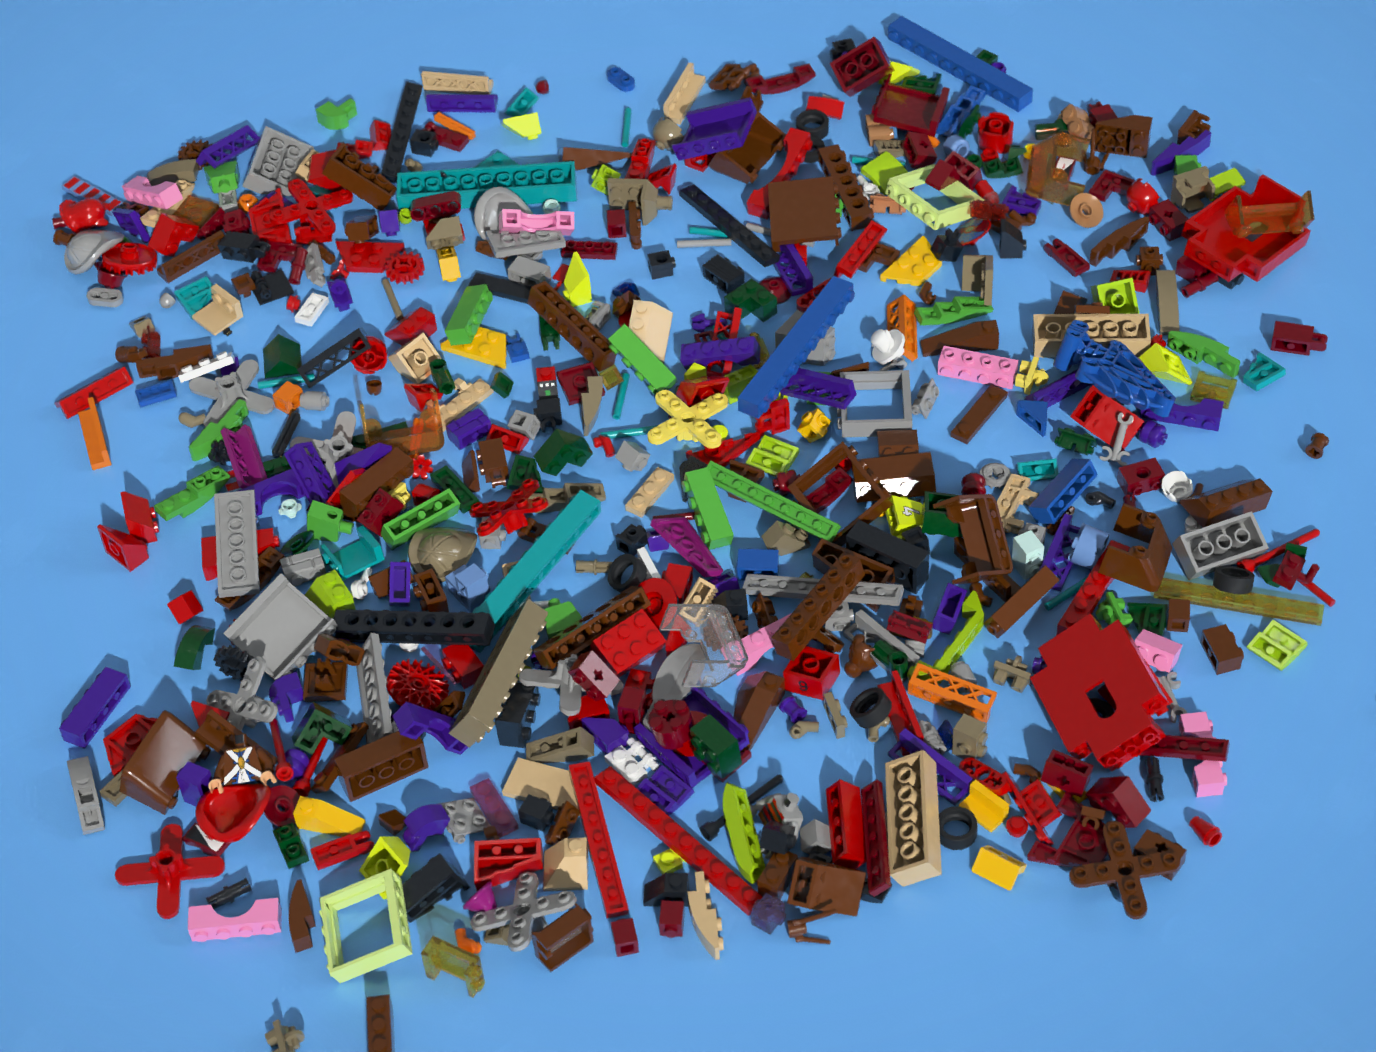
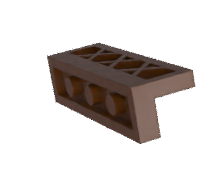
M220 230L165 262L157 269L158 275L167 283H170L218 255L220 250L217 245L224 237V233Z
M955 537L954 554L965 564L969 562L964 539L962 537ZM1007 574L982 580L1004 602L1020 588Z
M212 709L207 713L205 722L195 732V736L221 755L224 754L225 750L235 749V735L244 734ZM247 736L248 746L259 745ZM265 750V752L273 760V769L275 772V768L278 764L277 758L273 756L271 753H269L267 750ZM257 780L259 784H263L261 780Z

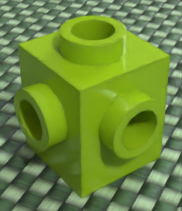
M602 164L600 169H595L591 176L594 179L591 187L608 195V178H620L621 174Z

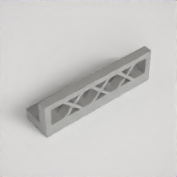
M863 610L855 613V623L843 631V636L850 642H852L854 637L852 633L857 629L864 633L865 643H876L879 640H885L895 650L906 653L908 657V671L911 666H915L920 660L916 653ZM870 652V657L890 674V670ZM907 676L901 679L902 683L908 679Z

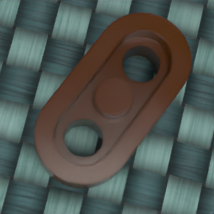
M823 626L812 638L814 641L824 644V649L830 653H839L844 646L840 639Z

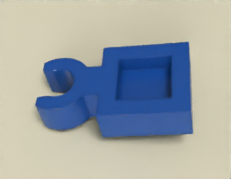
M516 333V339H510L509 335H507L506 346L511 363L530 359L525 341H521L520 334Z

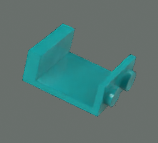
M364 525L356 528L359 541L333 554L325 544L321 545L323 552L321 557L324 564H329L331 571L335 569L342 581L385 560L381 545Z

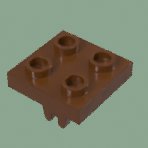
M318 658L317 663L306 664L303 690L304 702L346 700L348 664L345 662H331L329 658H326L325 662Z

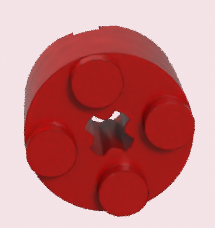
M992 112L989 113V116H982L979 119L977 142L981 150L994 148L998 153H1004L1005 145L1012 144L1014 123L1009 119L1008 115Z

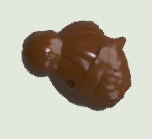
M856 634L852 638V643L849 647V662L845 664L844 671L851 678L859 677L862 672L878 667L876 662L870 657V652L875 651V648L865 643V636L863 634Z

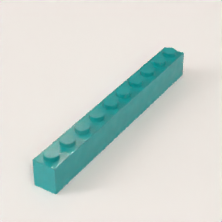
M580 490L577 495H573L565 509L559 511L557 518L547 525L545 532L534 540L532 547L522 554L519 562L512 565L506 577L499 580L493 592L486 595L480 607H476L472 613L485 612L490 614L495 624L492 639L601 513L600 500L583 490ZM469 645L472 649L476 650L479 653H481L482 650L486 647L478 645Z

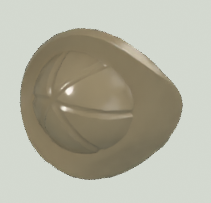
M433 527L419 530L412 537L408 549V558L413 571L418 574L433 569L438 581L445 582V576L467 564L474 552L478 538L477 534L453 527Z

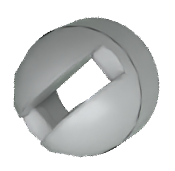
M167 292L159 299L161 306L166 309L176 303L175 299Z

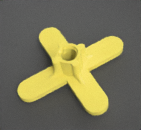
M661 390L656 393L655 402L672 418L648 431V441L651 444L660 445L677 436L678 441H699L707 448H716L721 445V435L705 419L728 406V397L726 395L717 393L689 407L669 390Z

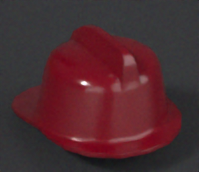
M101 261L94 264L98 270V282L107 289L120 287L124 278L127 277L123 271L121 275L114 273V270L109 272V270H106V267H103Z

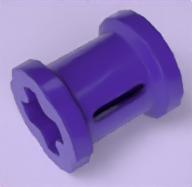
M793 696L785 698L779 706L781 712H785L793 724L802 721L807 715V710L800 707Z

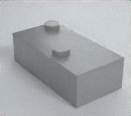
M1252 511L1180 535L1172 543L1188 580L1215 572L1216 568L1220 566H1232L1245 558H1256L1269 548Z

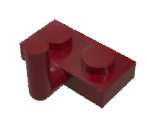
M1287 550L1272 581L1291 590L1297 579L1305 584H1310L1320 567L1317 564H1312L1307 574L1302 573L1301 570L1306 560Z

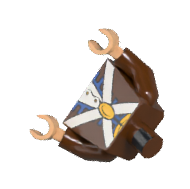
M246 734L235 735V749L225 750L224 754L220 757L213 780L209 782L208 787L211 793H213L215 787H218L219 794L224 791L223 782L224 785L261 780L267 786L268 779H271L273 783H276L277 780L273 775V760L259 745L248 746Z

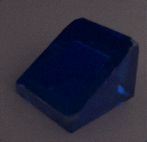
M624 282L611 291L616 297L623 295L628 290L635 295H640L635 283Z
M945 720L937 731L947 748V752L952 750L953 728L950 722Z

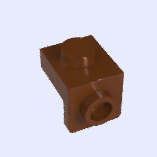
M630 290L616 297L613 301L612 314L618 318L629 309H632L634 300H641L640 297L633 294Z

